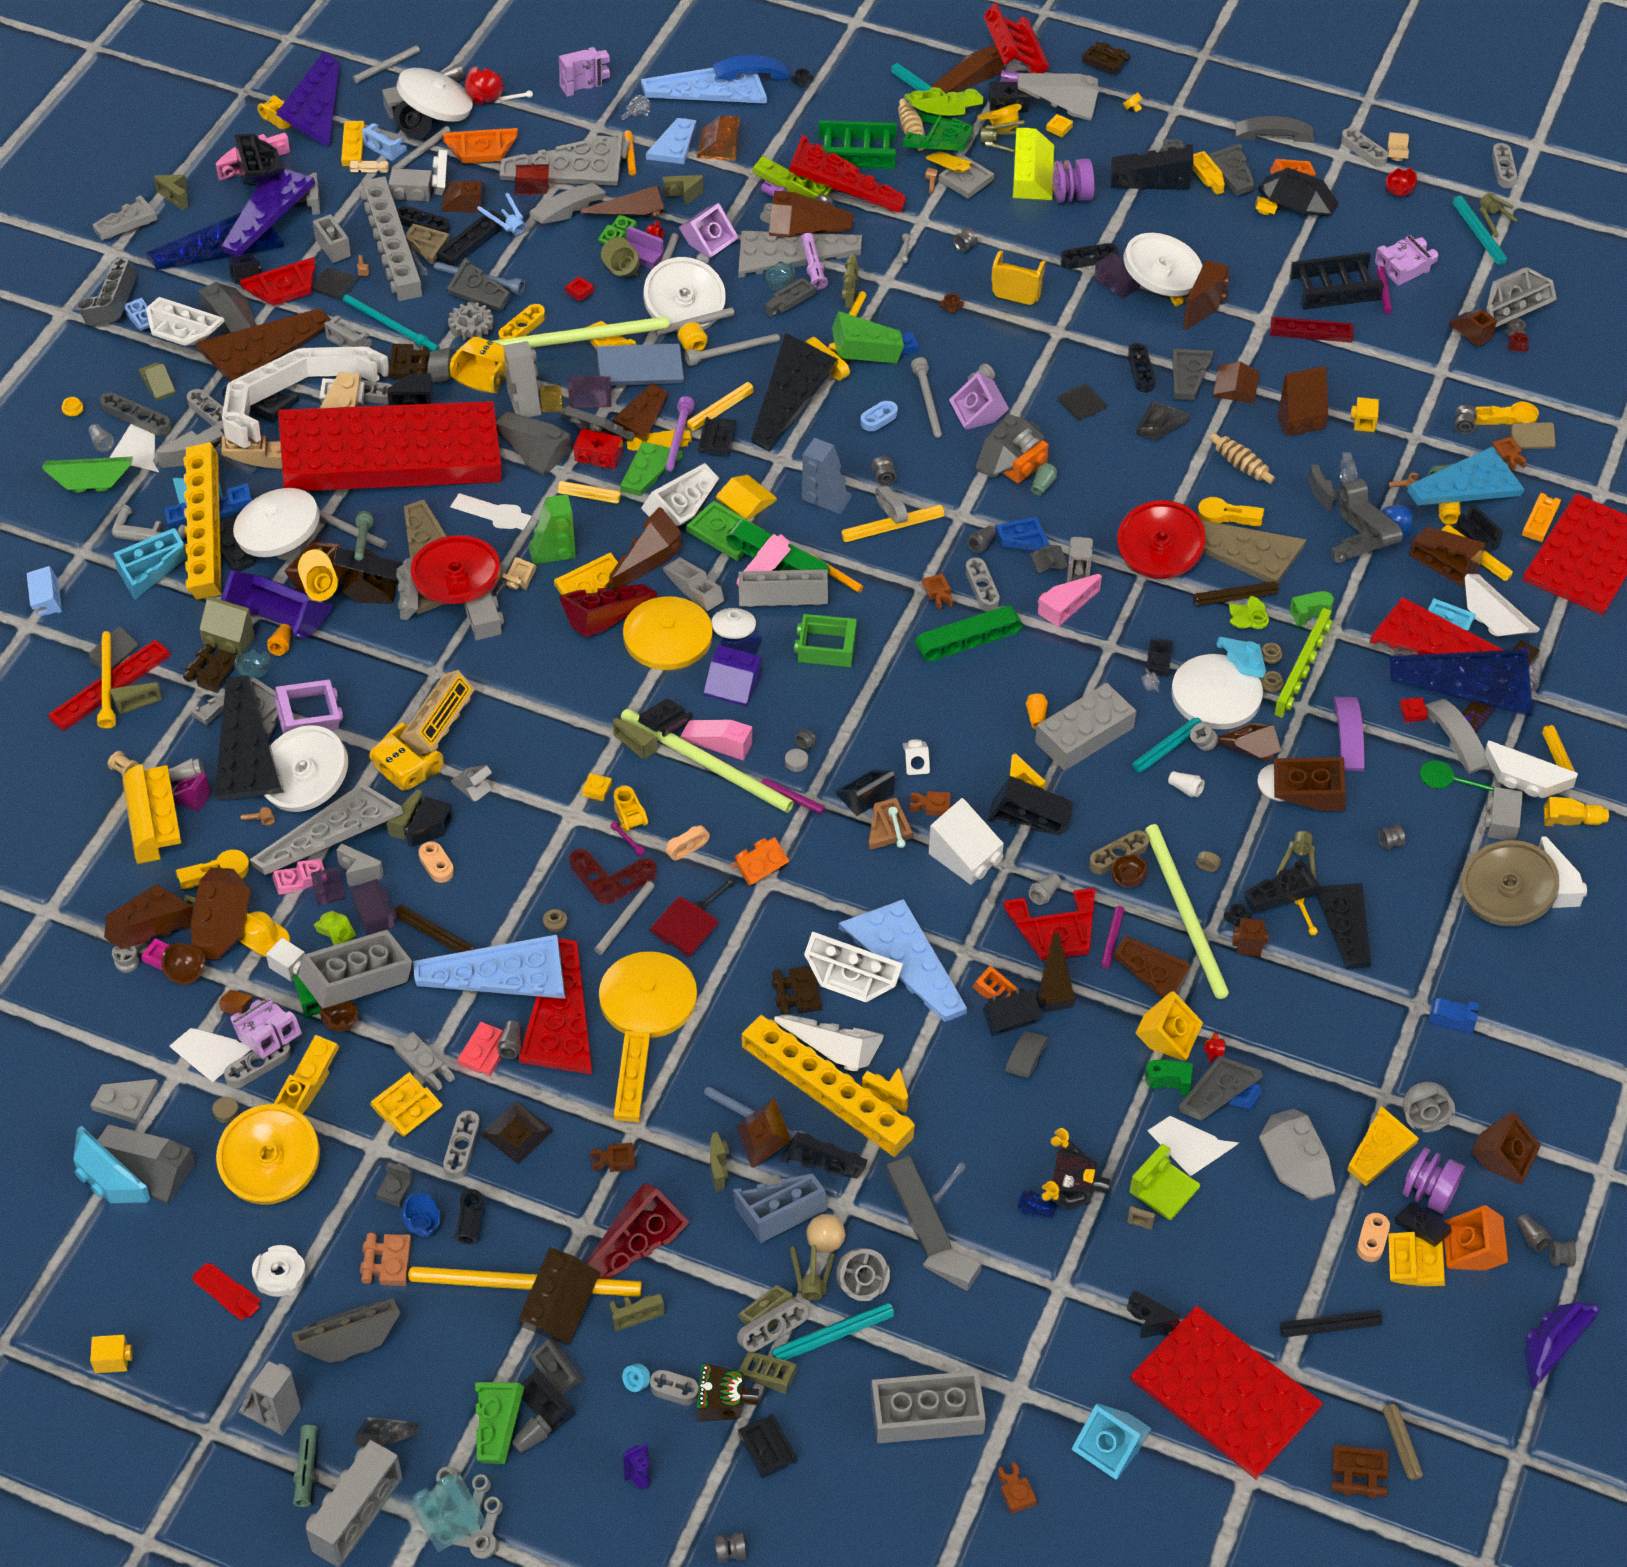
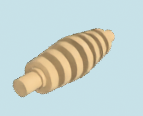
M901 99L899 101L898 113L905 135L907 132L925 135L923 123L917 111L906 99Z
M1216 433L1211 435L1210 440L1216 444V450L1225 459L1227 458V461L1233 464L1234 468L1240 469L1241 472L1247 473L1248 476L1254 477L1257 481L1265 480L1269 484L1275 481V477L1269 473V467L1266 464L1263 465V461L1257 459V455L1252 453L1249 448H1245L1244 445L1238 444L1234 440L1230 441V438L1227 436L1221 438Z

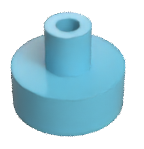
M640 1363L630 1365L623 1371V1383L632 1392L643 1390L650 1383V1372Z

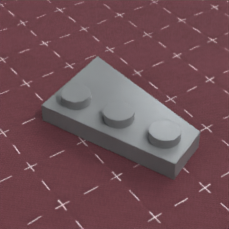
M140 195L135 198V203L123 205L121 207L122 211L117 214L110 213L94 223L93 228L101 240L111 239L115 235L129 232L136 227L148 225L152 221L157 220L155 211Z

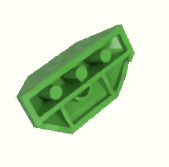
M133 456L48 460L44 462L42 467L46 473L67 490L73 489L74 492H85L87 489L95 488V491H106L114 485L132 464Z

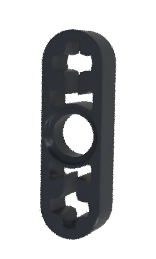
M402 206L397 209L401 225L410 228L412 224H417L450 233V224L447 218L409 206ZM427 220L425 223H419L418 221Z
M1104 243L1067 249L1061 253L1060 264L1066 269H1076L1112 263L1117 259L1118 248L1114 244ZM1090 254V255H1093L1094 257H1093V258H1087V257H1085L1084 255Z
M1133 343L1128 348L1127 357L1135 386L1138 391L1148 393L1154 389L1155 376L1145 345ZM1137 366H1144V367H1146V369H1145V370H1139V369H1137L1136 367H1137Z

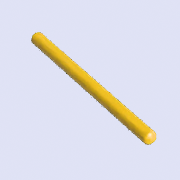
M415 1266L411 1267L408 1272L409 1280L416 1283L531 1290L537 1274ZM598 1279L592 1294L641 1297L642 1281Z

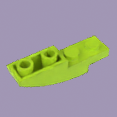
M930 88L928 91H913L910 94H905L904 97L912 106L919 110L945 116L965 114V107L983 104V96L976 89H966L963 92H948L946 94L940 88Z
M763 155L752 169V173L778 187L786 188L787 192H795L812 199H816L820 194L828 195L832 190L827 185L815 183L811 179L789 172L788 169Z

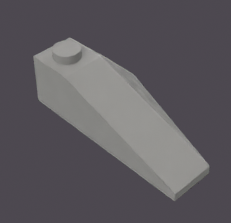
M1018 74L1019 90L1037 99L1044 98L1051 102V106L1056 108L1058 105L1068 110L1067 114L1091 121L1098 95L1097 78L1083 74Z

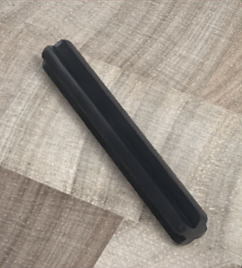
M1380 1310L1284 1321L1280 1323V1333L1285 1338L1382 1325L1383 1316Z

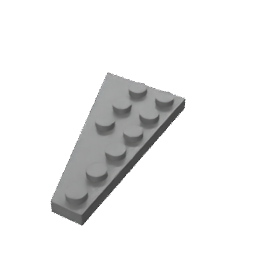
M742 231L738 278L745 277L746 273L755 272L757 275L762 274L763 270L767 269L778 271L807 265V258L801 241V236L805 233H798L796 237L788 238L769 236V232ZM817 233L813 235L820 262H825L826 258L831 257L842 259L849 257L851 254L861 255L862 235Z
M361 783L250 859V862L255 869L266 875L404 813L400 805Z

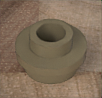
M1267 643L1261 648L1265 663L1275 664L1281 660L1282 651L1277 644Z
M1269 671L1261 678L1262 687L1268 692H1278L1283 687L1284 681L1278 672Z
M552 909L544 914L543 924L549 931L559 932L566 926L567 916L561 910Z

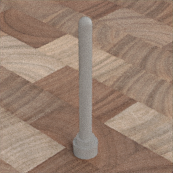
M768 335L704 351L685 350V360L688 367L694 366L701 362L702 359L780 341V335Z
M916 358L911 362L912 371L918 376L933 435L935 438H940L942 432L926 375L929 370L928 363L925 358Z

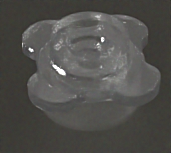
M1147 668L1144 669L1146 674L1140 677L1143 685L1148 692L1155 689L1158 693L1157 685L1160 684L1157 675L1154 672L1150 673Z

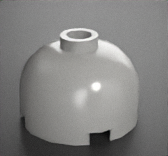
M1425 1081L1412 1086L1407 1091L1402 1103L1407 1123L1413 1129L1415 1127L1418 1129L1423 1128V1132H1433L1445 1127L1450 1122L1449 1117L1452 1115V1112L1453 1115L1455 1113L1452 1097L1443 1086L1435 1082Z
M855 1248L841 1257L837 1265L836 1278L839 1287L847 1296L858 1301H870L885 1291L890 1279V1269L880 1253L870 1248Z

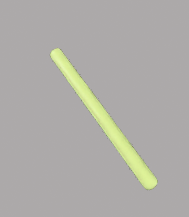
M658 317L494 340L492 342L507 345L528 341L530 348L663 330L669 328L670 321L667 317Z
M625 709L622 712L621 720L657 737V741L778 809L786 813L792 809L794 801L673 733L663 737L662 732H655L639 723V714L634 711Z
M1156 824L1150 825L1145 829V832L1149 836L1151 847L1215 997L1217 999H1224L1229 994L1228 988L1160 829Z

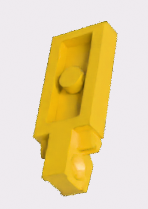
M1205 151L1193 154L1192 170L1207 187L1211 186L1214 193L1217 195L1224 193L1225 183L1222 171Z

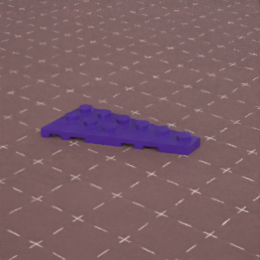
M322 52L276 115L327 147L331 135L339 61L331 55Z
M283 168L282 173L263 184H258L222 245L224 252L237 257L245 252L316 184L314 178Z

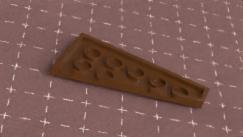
M318 308L196 342V348L231 382L303 346L325 332L324 323L329 322L331 319Z

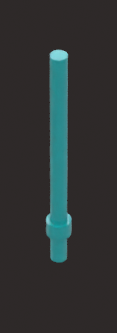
M348 294L343 297V301L413 340L417 346H426L430 351L440 349V346L429 341L427 336L415 333Z

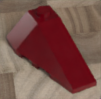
M644 584L618 586L616 591L597 588L595 593H586L585 590H577L560 595V601L571 627L581 633L582 636L591 637L594 634L605 631L628 616L641 603L657 597V592Z
M644 1183L626 1203L586 1261V1264L600 1272L599 1279H610L641 1257L645 1258L652 1254L651 1251L672 1242L689 1221L656 1187Z

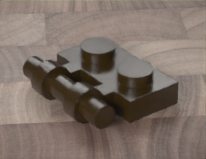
M1097 41L1094 46H1091L1082 55V62L1115 75L1124 66V62L1130 60L1131 55L1125 53V50L1121 48L1115 49L1106 42L1101 43Z
M393 343L388 370L389 379H403L409 374L427 373L426 363L429 361L430 356L428 347L421 346L420 350H414L413 344Z
M205 644L203 649H199L196 653V659L193 663H189L186 667L183 679L190 682L193 677L198 678V687L218 693L225 684L226 678H229L240 662L239 656L218 649L216 654L212 655L210 653L213 647L210 644ZM203 663L208 664L205 669L200 668Z
M811 966L789 969V977L786 978L782 976L781 970L776 969L772 971L773 979L771 982L777 994L775 998L776 1005L780 1008L782 1015L789 1014L790 1007L796 1006L797 1014L822 1011L817 982ZM792 988L793 995L786 994V989Z

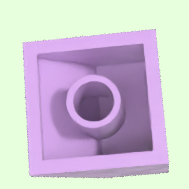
M719 203L704 209L679 226L688 244L708 258H711L739 238Z
M977 372L949 399L965 429L995 423L1009 409L994 380L980 372Z

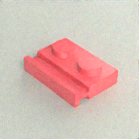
M480 1022L458 1057V1065L477 1073H485L487 1077H491L502 1059L498 1054L496 1046L503 1030Z

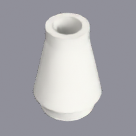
M1175 771L1170 774L1168 779L1169 784L1175 786L1189 797H1199L1205 785V781L1200 776Z

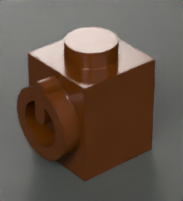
M1241 918L1240 924L1234 925L1232 946H1237L1236 954L1261 957L1263 944L1267 945L1269 930H1265V920Z

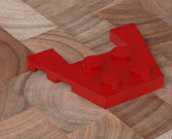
M1095 888L1073 891L1077 911L1030 918L1025 898L1004 901V910L1041 961H1046L1054 932H1059L1065 958L1089 954Z

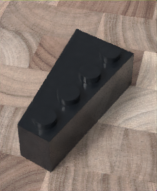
M1188 144L1185 145V148L1180 149L1170 147L1168 151L1162 152L1152 150L1144 155L1134 153L1112 157L1110 168L1111 188L1190 190L1194 161L1193 145Z

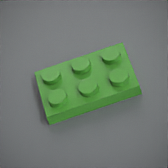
M712 501L686 525V531L732 559L739 561L745 553L730 546L726 536L738 520L751 522L721 504Z

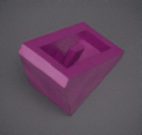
M204 772L179 781L172 791L175 804L200 812L211 795L207 776Z

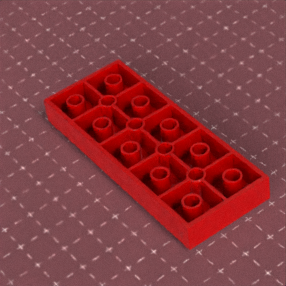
M493 401L278 410L283 488L314 491L501 482V459Z

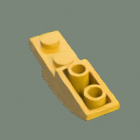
M315 1035L293 1076H288L274 1104L290 1107L303 1115L330 1073L328 1067L339 1049L338 1044Z

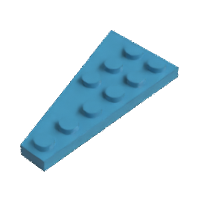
M1492 446L1410 484L1407 491L1417 505L1515 497L1521 496L1525 489Z

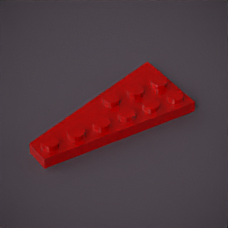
M802 134L789 172L811 179L815 183L827 185L834 190L843 191L853 197L867 200L871 204L883 206L890 211L901 213L906 198L905 195L886 184H878L874 181L875 177L870 174L866 177L859 172L860 168L835 153H826L822 150L823 146L818 143L815 145L807 141L808 137Z
M1403 597L1372 634L1369 643L1377 644V642L1389 644V648L1392 649L1398 647L1405 648L1411 652H1417L1419 656L1447 662V660L1459 662V666L1466 668L1468 665L1479 667L1482 672L1509 678L1521 661L1520 658Z

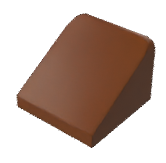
M230 989L219 1000L220 1010L231 1014H236L237 1012L244 1014L253 999V995Z

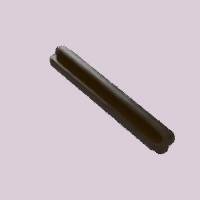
M1274 581L1195 593L1193 595V602L1195 606L1249 599L1251 596L1275 595L1279 593V586Z
M402 904L398 905L394 910L396 918L456 953L475 950V947Z

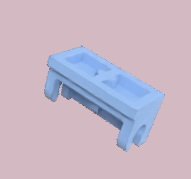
M376 123L362 129L363 144L391 161L407 151L405 145H400L404 139L398 138L394 141L381 134L379 130L373 131L378 127Z
M48 566L27 573L31 608L39 609L40 607H46V609L38 611L39 616L55 612L61 613L59 581L51 567Z

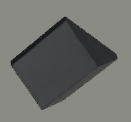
M871 770L835 792L856 816H859L874 807L875 803L882 802L894 795L895 774L893 770Z

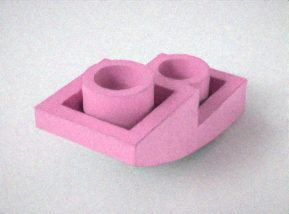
M321 859L299 861L297 868L273 871L272 876L278 895L300 891L327 879Z

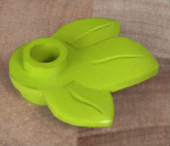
M1251 596L1248 599L1247 606L1229 604V611L1233 617L1230 623L1237 628L1251 627L1263 629L1268 625L1269 617L1265 611V605L1258 598Z

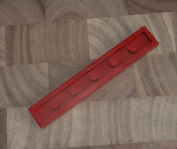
M156 639L111 670V689L131 685L171 656L170 651ZM102 677L49 713V720L64 732L102 705Z

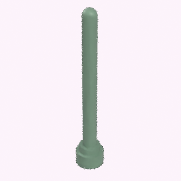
M361 511L356 516V525L359 530L354 557L357 561H361L364 557L367 530L373 525V515L368 511Z

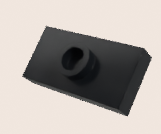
M1409 1203L1394 1217L1395 1224L1409 1232H1415V1236L1434 1247L1452 1232L1451 1225L1413 1203Z

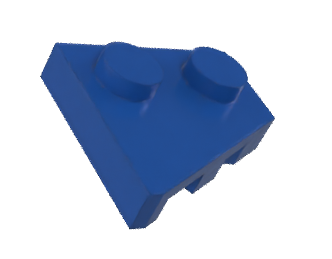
M1037 516L995 525L997 537L1002 547L1036 551L1047 544L1050 545Z

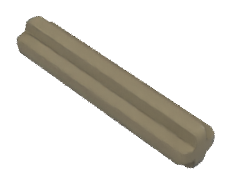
M1390 1404L1384 1407L1383 1412L1406 1476L1411 1481L1420 1479L1423 1473L1399 1407L1395 1404Z

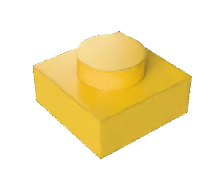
M1056 114L1047 123L1046 131L1063 138L1073 127V121Z
M1257 196L1255 208L1264 215L1275 214L1277 204Z
M590 773L582 789V796L604 802L612 786V778Z

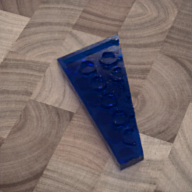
M241 213L146 252L147 257L153 266L160 270L234 256L225 253L222 245ZM270 227L242 254L284 247V243L274 229Z
M1528 649L1389 657L1391 681L1531 717L1533 715Z

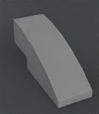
M679 557L663 567V571L689 599L704 610L709 611L724 601L721 586L710 581L707 578L706 572Z

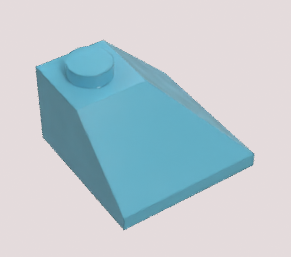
M1097 1403L1071 1450L1117 1480L1140 1450L1151 1428L1127 1412Z

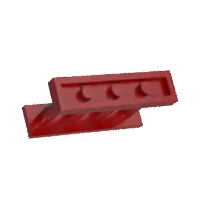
M994 2L983 18L1003 63L1008 65L1014 58L1026 64L1030 73H1044L1049 68V64L1028 18L1022 16L1015 23L1003 17L998 4Z

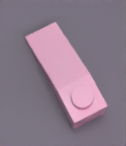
M1096 574L1054 586L1047 593L1044 592L1039 597L1038 614L1059 627L1100 591L1102 576Z
M691 720L686 725L680 738L691 744L744 760L752 746V726L733 720Z

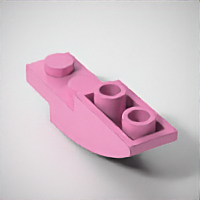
M286 133L266 138L264 134L258 136L259 139L275 147L279 156L290 152ZM235 147L216 163L219 181L240 175Z

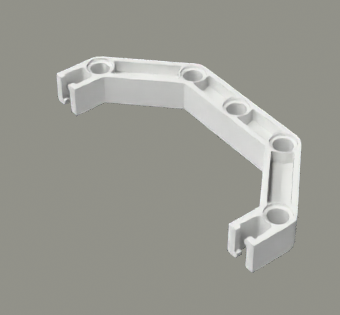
M363 346L296 349L228 383L222 413L224 436L229 441L242 448H246L251 444L248 441V437L254 439L255 442L261 440L259 421L249 417L251 405L307 377L337 376L339 372L360 374L361 377L376 382L379 380L377 372L384 377L388 376V357L369 347Z

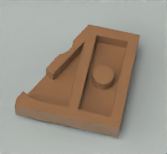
M897 798L874 804L869 850L891 845L898 841L893 819L888 814L890 807L898 809L897 820L902 839L904 841L912 839V830Z

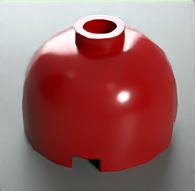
M478 67L471 68L465 79L466 92L476 104L495 102L500 97L505 84H502L503 79L498 74L486 68L483 71L478 70Z

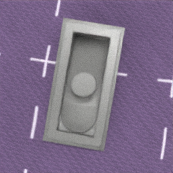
M944 1250L930 1255L923 1264V1267L968 1292L981 1273L982 1264L950 1250Z

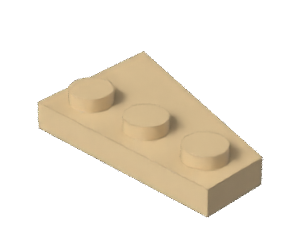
M339 372L320 408L357 407L361 375Z

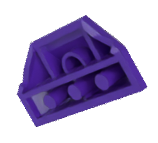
M1581 1302L1559 1305L1553 1313L1549 1310L1540 1322L1542 1326L1538 1330L1533 1328L1525 1339L1528 1343L1524 1355L1531 1387L1535 1389L1592 1325L1601 1307L1597 1304Z

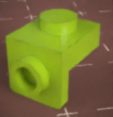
M334 911L323 914L320 920L313 924L316 931L330 937L334 945L348 942L356 936L348 918Z

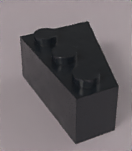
M1009 776L992 801L987 821L995 822V819L1007 821L1009 826L1016 827L1017 824L1031 826L1033 831L1060 836L1069 824L1074 802L1048 792L1041 787L1024 782L1019 778Z

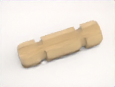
M351 161L350 171L352 173H359V171L361 173H378V171L380 173H388L389 163L388 161H380V163L378 161H361V163L359 161Z

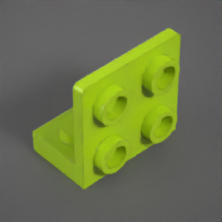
M1162 1143L1132 1176L1129 1192L1166 1219L1172 1220L1200 1189V1184L1170 1163L1171 1148Z

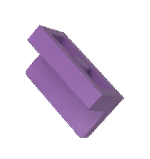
M629 226L626 229L627 241L637 251L640 264L653 269L664 255L663 239Z

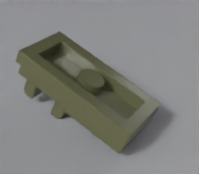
M660 1294L645 1296L635 1302V1304L631 1303L629 1297H624L625 1306L623 1308H617L614 1301L610 1302L615 1332L664 1315V1302Z

